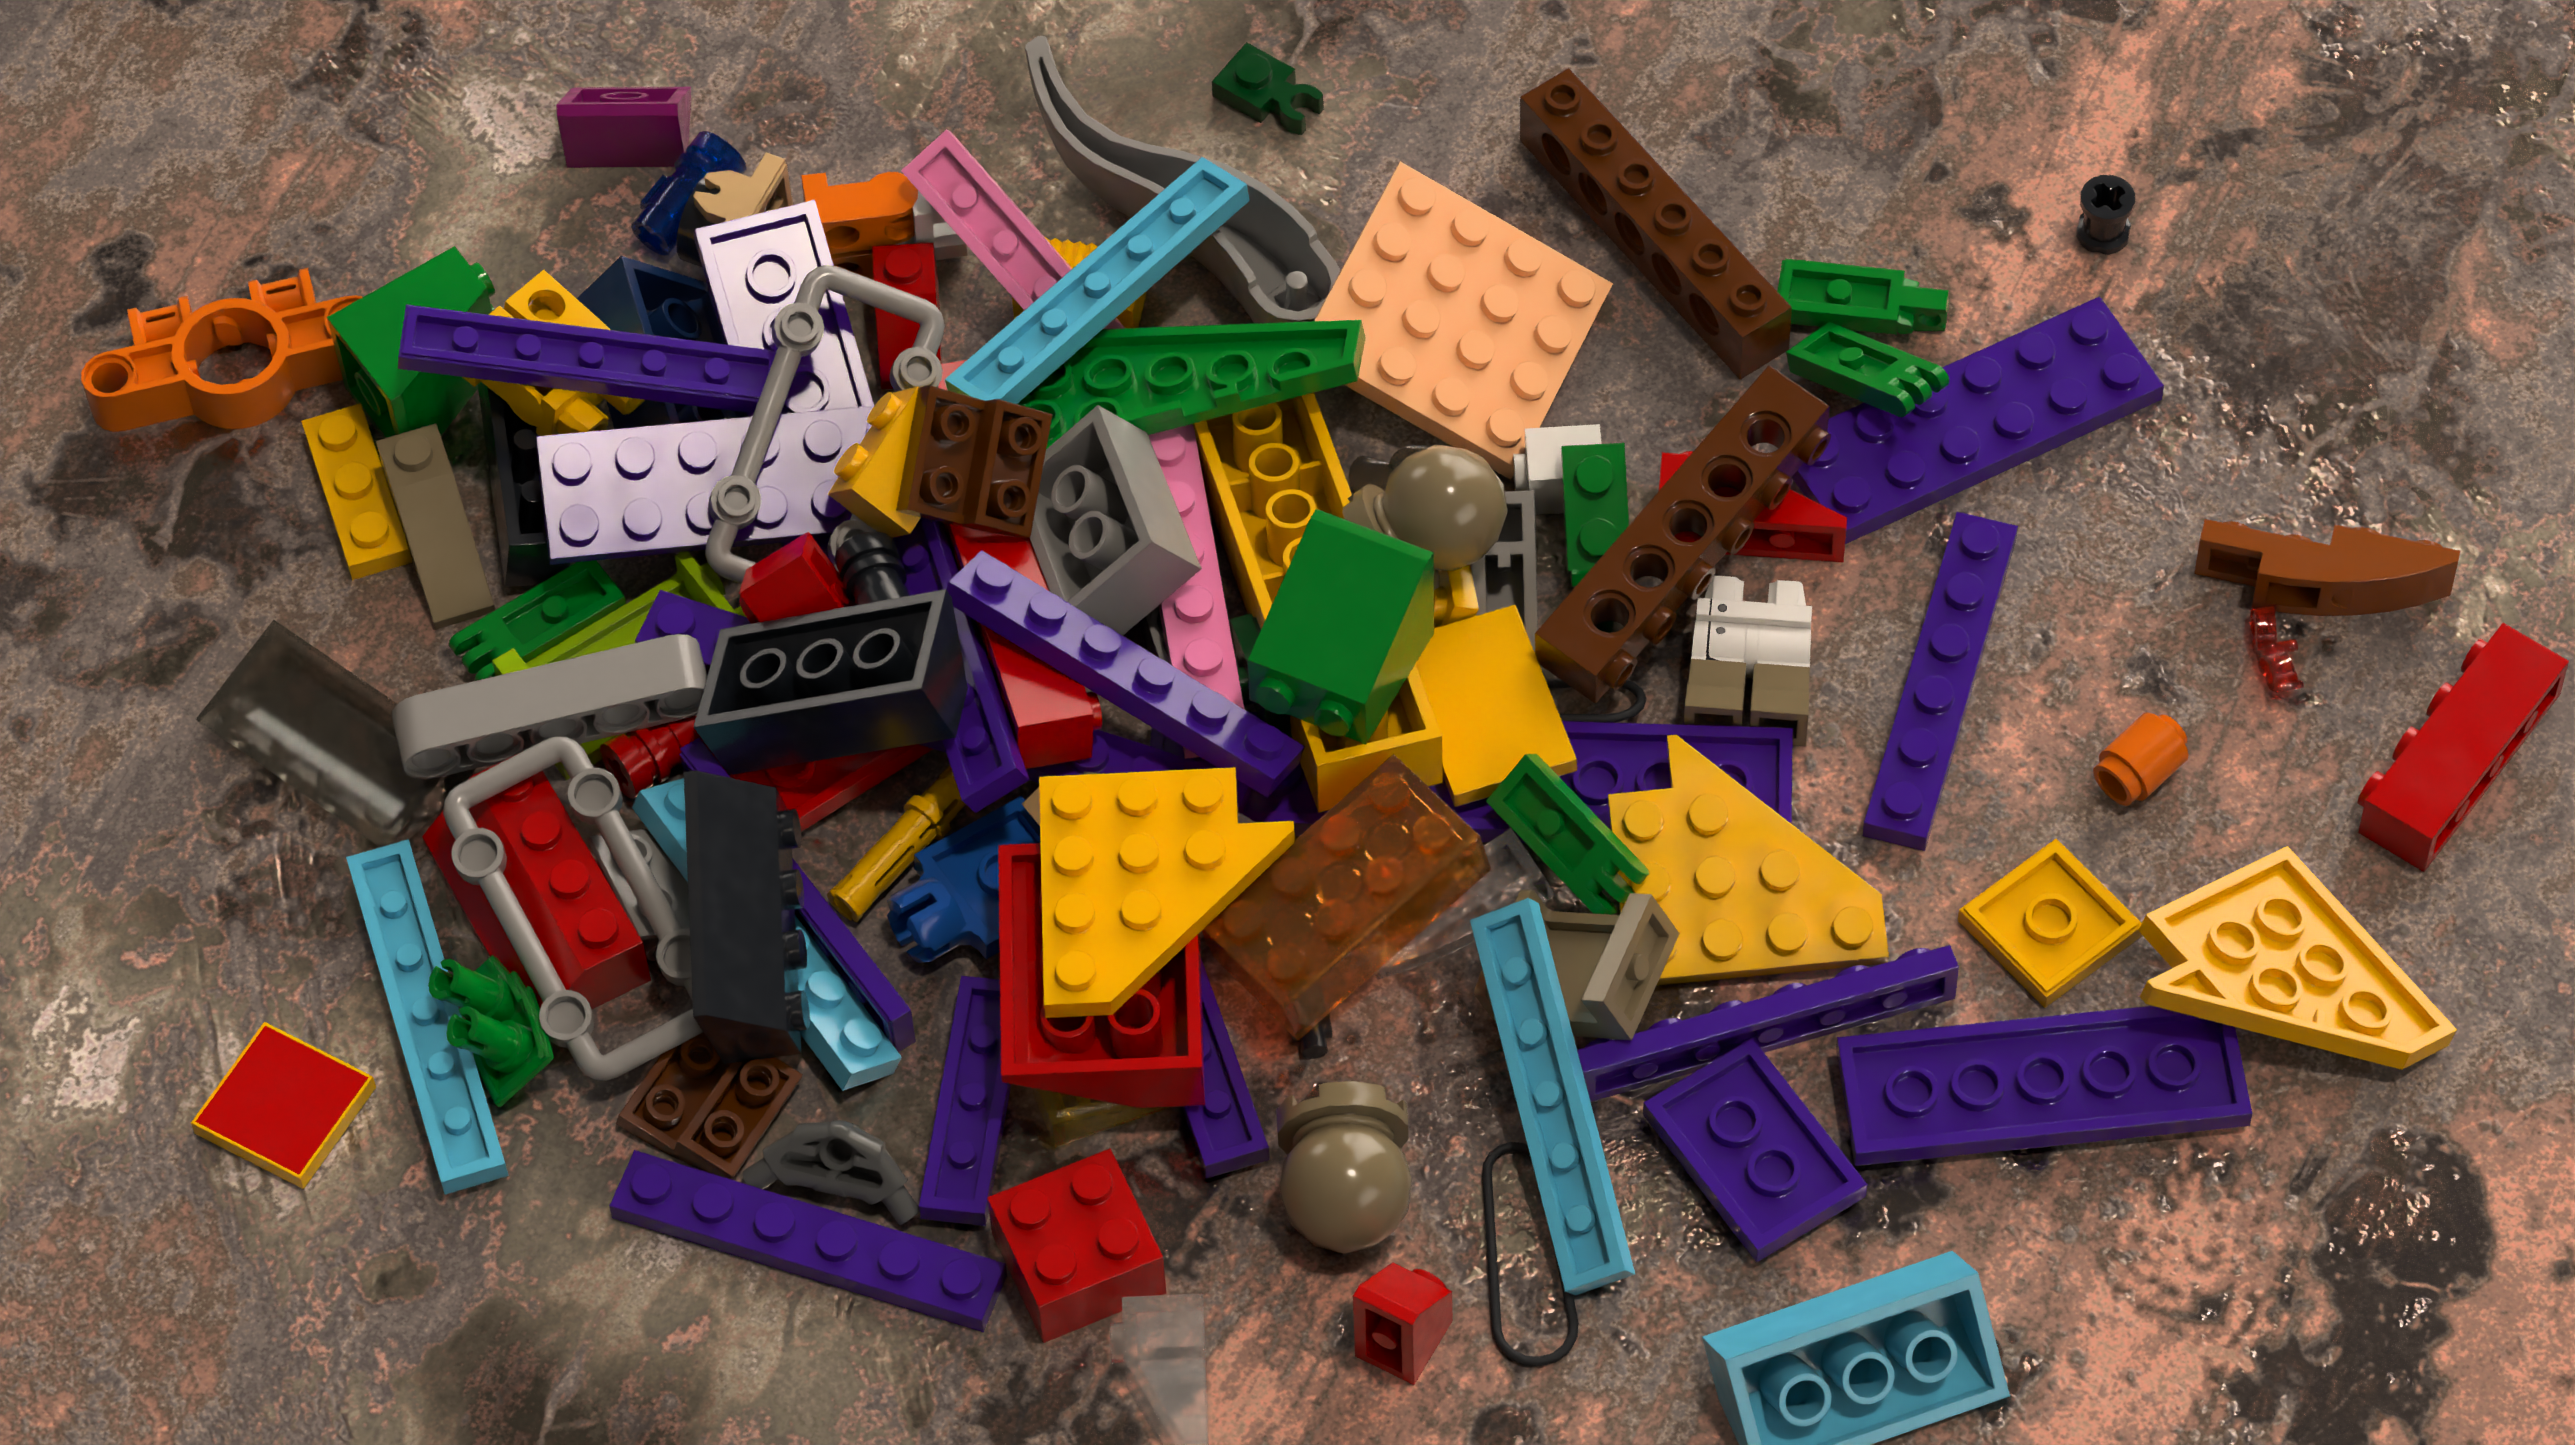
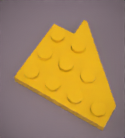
M1678 735L1667 736L1671 788L1608 794L1611 831L1649 870V875L1641 884L1631 881L1621 870L1618 874L1630 885L1633 893L1652 894L1680 933L1657 985L1846 968L1857 965L1867 966L1888 962L1889 952L1882 894ZM1619 902V910H1620V913H1621V911H1622V909H1623L1625 903H1620V902Z
M1236 767L1039 777L1045 1018L1113 1015L1295 843L1294 821L1238 823Z
M2288 846L2146 914L2138 930L2172 967V969L2146 982L2140 998L2147 1005L2401 1070L2449 1046L2457 1031L2452 1023Z

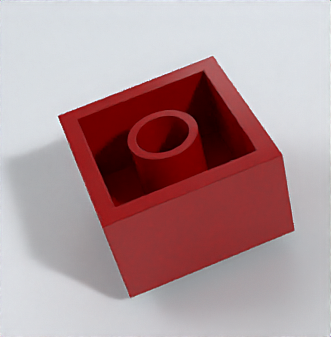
M1111 1148L987 1197L992 1235L1043 1343L1167 1293L1163 1255Z

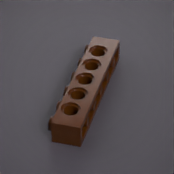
M1569 68L1520 97V141L1740 380L1789 350L1792 307Z
M1768 365L1536 631L1535 655L1539 665L1595 704L1610 687L1614 690L1621 688L1632 675L1637 665L1636 657L1649 642L1654 645L1658 644L1668 634L1676 620L1677 614L1675 611L1688 596L1693 600L1697 599L1707 589L1715 574L1714 566L1726 552L1734 555L1745 545L1754 529L1753 521L1765 507L1773 510L1783 501L1793 482L1791 477L1803 463L1809 466L1813 465L1824 453L1831 439V434L1828 433L1830 406ZM1759 443H1769L1778 449L1770 453H1762L1754 450L1752 446ZM1721 487H1730L1740 493L1733 497H1721L1713 491ZM1689 531L1700 535L1702 538L1694 542H1683L1674 536L1678 533ZM1644 576H1653L1663 581V583L1655 587H1643L1635 581ZM1605 621H1614L1623 625L1624 628L1617 632L1607 633L1600 631L1596 626Z

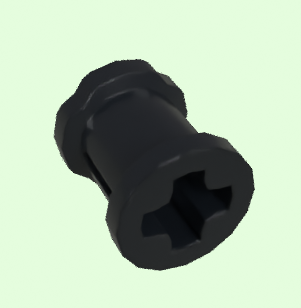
M2100 175L2091 178L2084 184L2081 190L2080 206L2083 213L2079 217L2076 237L2080 244L2088 251L2110 255L2119 252L2128 244L2131 223L2128 217L2132 214L2135 207V192L2126 180L2114 175Z

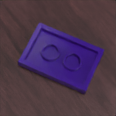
M1753 1038L1643 1102V1116L1756 1262H1759L1866 1197L1867 1183Z

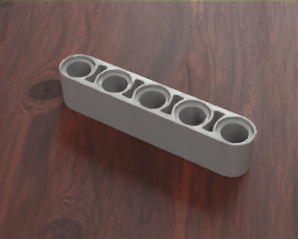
M676 634L414 695L399 702L392 710V720L403 769L407 775L413 778H437L499 763L546 739L556 736L568 737L581 744L686 719L697 715L707 680V672L697 639L690 635Z

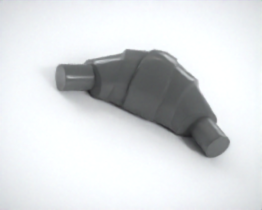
M844 1120L799 1123L794 1131L764 1148V1158L743 1171V1178L746 1184L760 1189H765L779 1179L786 1186L799 1185L813 1188L814 1191L844 1198L849 1196L864 1200L870 1205L882 1200L899 1225L904 1224L920 1212L919 1206L904 1186L908 1179L886 1149V1143L860 1129L857 1125Z

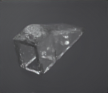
M1203 1293L1122 1297L1123 1322L1110 1323L1111 1363H1124L1126 1387L1160 1445H1209L1206 1325Z

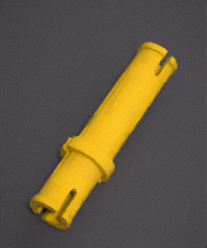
M950 764L921 796L913 795L904 805L905 813L897 820L895 825L827 893L830 903L844 917L858 922L872 903L914 861V854L923 850L933 840H941L951 830L949 823L966 804L961 799Z

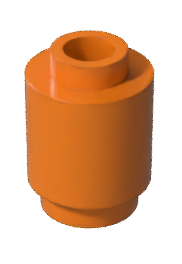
M2143 713L2100 753V763L2093 769L2096 782L2106 795L2123 806H2129L2135 800H2145L2188 760L2189 754L2185 745L2187 743L2186 733L2174 719L2167 715L2157 716L2153 713Z

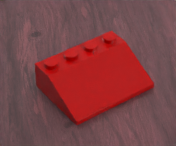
M1041 843L998 845L1002 1082L1136 1108L1205 1105L1200 933L1113 1015L1045 1018Z

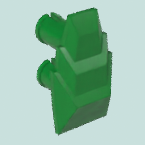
M493 955L475 971L462 966L459 962L452 959H444L441 961L442 968L453 972V974L435 966L429 977V992L432 997L438 1000L447 1001L460 1007L458 1009L460 1015L465 1017L463 1019L456 1014L451 1016L447 1025V1040L451 1045L473 1053L478 1072L496 1106L502 1107L554 1059L549 1037L540 1024V1008L532 987H525L517 972L512 971L510 973L499 959Z

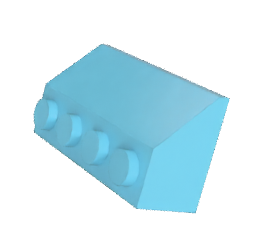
M1953 1251L1702 1336L1718 1399L1739 1445H1872L2010 1397L1979 1273Z

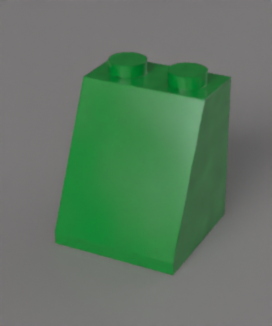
M455 246L327 317L344 386L357 404L361 403L365 415L383 439L435 423L441 436L478 390V385L474 387L459 376L398 369V356L406 304L487 315L495 310L489 299L495 295V289L488 274L478 262L469 265Z
M1316 509L1308 522L1248 658L1249 700L1259 703L1272 713L1287 714L1314 724L1330 735L1345 736L1367 744L1434 634V552Z

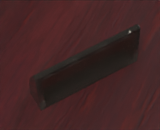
M275 620L270 623L196 718L202 726L379 848L410 839L444 807V802L449 792L465 782L475 770L471 769L430 779H418L407 775L403 769L392 720V710L397 703Z

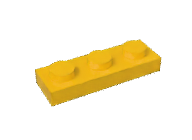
M361 403L302 420L306 440L352 580L412 563L410 550Z

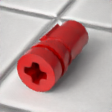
M697 715L627 732L626 735L619 734L600 745V753L605 767L616 778L621 792L626 797L634 799L640 790L653 787V782L659 784L670 778L671 769L678 765L682 769L679 755L681 753L680 748L697 738H700L704 745H706L694 729Z

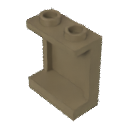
M1521 890L1515 903L1526 898L1539 903L1573 1036L1632 1040L1680 934L1652 894L1630 893L1620 915L1559 912L1549 910L1534 890ZM1482 969L1474 989V994L1496 1023Z

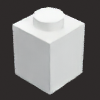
M1600 424L1525 429V453L1513 454L1515 491L1534 490L1536 515L1564 513L1561 446L1602 444Z

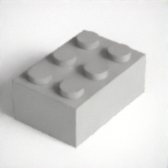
M1097 405L1046 449L1030 540L1051 593L1058 595L1066 602L1123 636L1202 569L1147 432Z

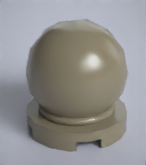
M1433 445L1406 457L1389 475L1385 490L1368 484L1347 498L1350 503L1344 506L1342 511L1345 520L1434 552V590L1439 587L1440 575L1438 570L1455 571L1483 558L1498 541L1508 512L1504 484L1482 456L1467 449L1443 445Z
M1357 1081L1319 1084V1097L1307 1099L1298 1104L1293 1095L1285 1098L1276 1110L1278 1146L1288 1155L1283 1163L1280 1193L1290 1224L1317 1247L1344 1254L1373 1248L1397 1229L1409 1210L1412 1177L1406 1156L1401 1150L1409 1139L1407 1103L1404 1100L1397 1104L1386 1100L1385 1087Z

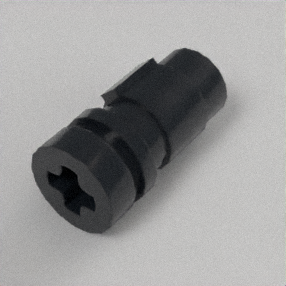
M878 531L864 532L845 541L836 551L834 560L847 597L855 605L910 596L905 586L907 580L905 569L894 539L888 534Z

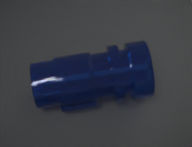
M708 131L699 132L687 147L686 152L682 153L674 164L676 171L668 177L662 175L640 201L642 212L632 222L631 228L635 236L646 247L657 254L669 255L677 246L679 223L686 202L698 182L707 173L731 170L744 174L747 169L741 154L730 143L714 133Z

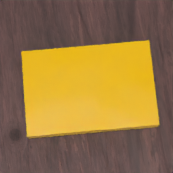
M1516 604L1434 628V634L1416 662V667L1442 733L1443 778L1454 806L1457 807L1490 797L1525 754H1537L1558 776L1577 771V758Z

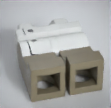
M1714 575L1707 588L1705 598H1698L1692 656L1685 700L1684 725L1742 726L1745 679L1750 678L1753 679L1750 727L1793 728V745L1806 746L1809 716L1812 606H1806L1803 584L1799 581L1777 580L1769 583L1768 603L1743 601V581L1737 577ZM1699 713L1729 715L1730 717L1721 722H1711L1702 718ZM1763 718L1794 721L1787 726L1776 727L1765 722Z

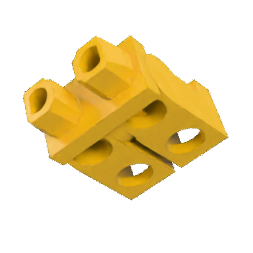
M545 270L541 271L505 301L504 309L498 306L489 314L610 330L606 324ZM462 377L474 387L480 382L485 384L504 399L518 417L529 425L536 426V433L539 436L607 430L609 417L596 407L603 399L608 401L623 415H629L644 402V399Z

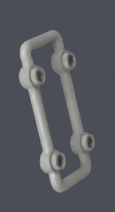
M824 265L816 267L807 273L801 283L795 302L782 308L774 320L772 339L778 349L731 476L724 477L717 482L709 497L708 508L714 523L707 540L705 553L708 564L715 573L742 584L746 569L756 564L750 560L733 555L731 548L738 529L750 525L759 512L761 496L755 483L801 357L811 354L818 347L823 337L824 323L818 310L825 291L831 290L920 325L913 347L901 352L891 367L890 382L895 392L917 386H939L943 370L941 362L936 355L944 335L945 324L942 313L936 305L926 299L837 266ZM853 513L850 520L844 521L836 527L828 541V556L837 571L834 558L838 548L855 535L876 531Z
M556 736L546 739L456 786L445 799L443 814L446 824L456 840L452 847V860L455 868L464 881L472 885H480L543 1001L539 1012V1020L549 1040L559 1047L568 1048L577 1066L586 1076L594 1080L608 1081L620 1077L703 1033L693 1017V1008L602 1055L591 1036L594 1030L595 1019L589 1002L580 993L566 990L503 874L506 868L507 856L500 838L488 829L478 828L469 809L558 762H562L572 780L568 788V799L574 814L579 820L589 825L597 826L660 941L656 951V958L662 975L669 982L677 986H685L692 999L690 929L682 928L619 814L623 797L616 778L607 770L594 768L585 750L578 742L568 737Z

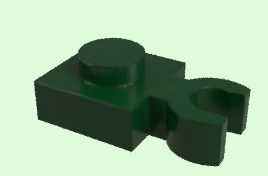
M1247 42L1212 81L1213 97L1260 123L1273 112L1280 116L1282 126L1294 134L1302 135L1306 131L1305 115L1295 109L1306 107L1318 114L1324 110L1323 94L1319 89L1309 84H1296L1295 68Z

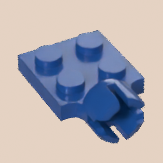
M1022 795L914 854V869L919 874L920 879L889 897L887 903L890 911L887 917L892 931L901 946L913 941L918 944L906 951L916 962H931L954 948L963 945L973 946L980 951L985 959L1000 952L998 845L1041 843L1040 826L1022 805L1025 801Z

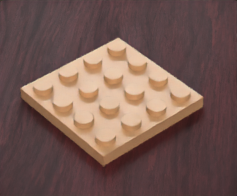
M1400 161L1314 321L1362 320L1366 339L1358 381L1345 384V386L1452 447L1464 448L1482 456L1494 471L1511 480L1514 476L1513 454L1525 453V429L1540 428L1613 283Z

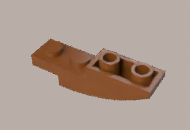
M2205 519L2194 574L2254 586L2252 608L2315 616L2365 615L2419 606L2450 596L2460 550L2442 547L2440 544L2429 540L2412 541L2383 535L2366 527L2350 528L2335 525L2331 543L2328 545L2313 542L2311 539L2301 535L2291 534L2284 536L2251 529L2239 522L2229 521L2222 523Z

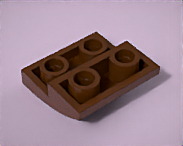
M934 386L918 387L896 511L960 527L1007 536L1030 538L1052 414L1000 399L984 401Z
M703 1032L659 1056L618 1115L616 1125L678 1160L705 1172L732 1180L796 1088L803 1074L776 1057L724 1064Z

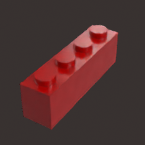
M2505 623L2501 624L2488 642L2481 638L2478 639L2462 663L2461 672H2463V675L2453 686L2445 682L2434 695L2426 713L2429 718L2421 729L2418 730L2411 726L2404 733L2393 752L2392 759L2395 762L2385 775L2376 771L2363 787L2357 802L2364 807L2358 833L2425 872L2560 696L2569 660Z

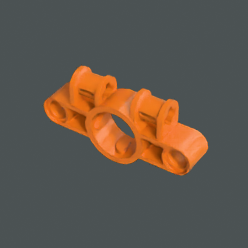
M304 268L298 271L297 277L262 285L258 280L248 281L252 300L244 298L222 299L206 304L192 313L188 296L179 297L177 304L146 312H140L137 308L127 309L134 345L103 352L92 357L85 364L81 372V382L92 416L97 425L112 432L127 431L191 415L197 416L210 425L225 429H244L265 423L278 415L289 404L295 391L343 380L327 317L361 299L362 296H344L317 303L309 270ZM243 343H253L270 349L272 360L256 377L243 379L236 384L223 385L201 379L199 372L201 363L218 349L228 345H241Z

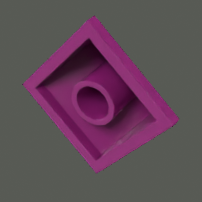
M691 87L571 88L556 104L557 120L567 168L687 167Z

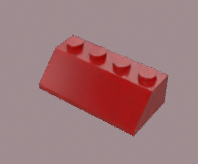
M499 763L472 775L470 778L498 765ZM543 770L469 809L478 828L488 829L500 838L507 856L506 868L503 874L566 990L576 991L583 995L589 1002L591 1009H594L651 981L643 941ZM442 811L422 836L426 848L488 957L492 955L497 957L510 973L512 971L517 972L525 987L530 986L533 988L539 1008H541L543 1001L480 885H472L464 881L458 874L452 860V847L456 840L446 824Z

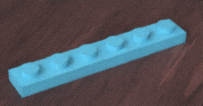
M1201 157L945 379L947 390L984 401L1000 399L1014 404L1019 403L1250 201L1247 184L1204 157Z
M684 778L640 790L632 808L688 882ZM795 915L796 930H802L807 949V967L805 969H798V990H804L808 999L810 1027L808 1030L800 1031L801 1036L842 1091L894 1074L902 1058Z
M409 839L346 857L444 1194L509 1176L473 1053L466 1049H459L451 1045L447 1040L446 1031L451 1016L456 1014L461 1017L458 1010L459 1007L447 1001L438 1000L432 997L429 992V977L435 966L446 972L448 970L442 968L441 965L444 956Z
M1526 898L1471 919L1470 923L1565 1292L1576 1296L1635 1275V1270L1538 902Z

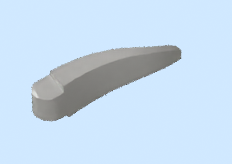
M1037 36L1026 44V58L1034 96L1057 152L1066 167L1089 191L1119 212L1132 218L1201 158V156L1188 152L1150 145L1122 137L1091 118L1084 112L1065 87L1056 68L1047 38L1045 36ZM1205 158L1246 183L1250 201L1189 254L1222 282L1238 300L1254 324L1314 321L1340 272L1336 261L1318 240L1314 227L1290 203L1265 184L1225 163Z

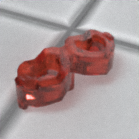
M2277 604L2253 608L2250 610L2249 628L2252 650L2256 654L2259 671L2264 676L2269 689L2276 693L2303 689L2304 683L2302 680H2298L2293 663L2287 654L2298 651L2297 640L2291 639L2277 642L2275 616Z

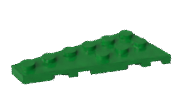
M1362 320L1102 329L1017 404L1052 414L1047 448L1097 405L1151 435L1358 381L1366 337Z

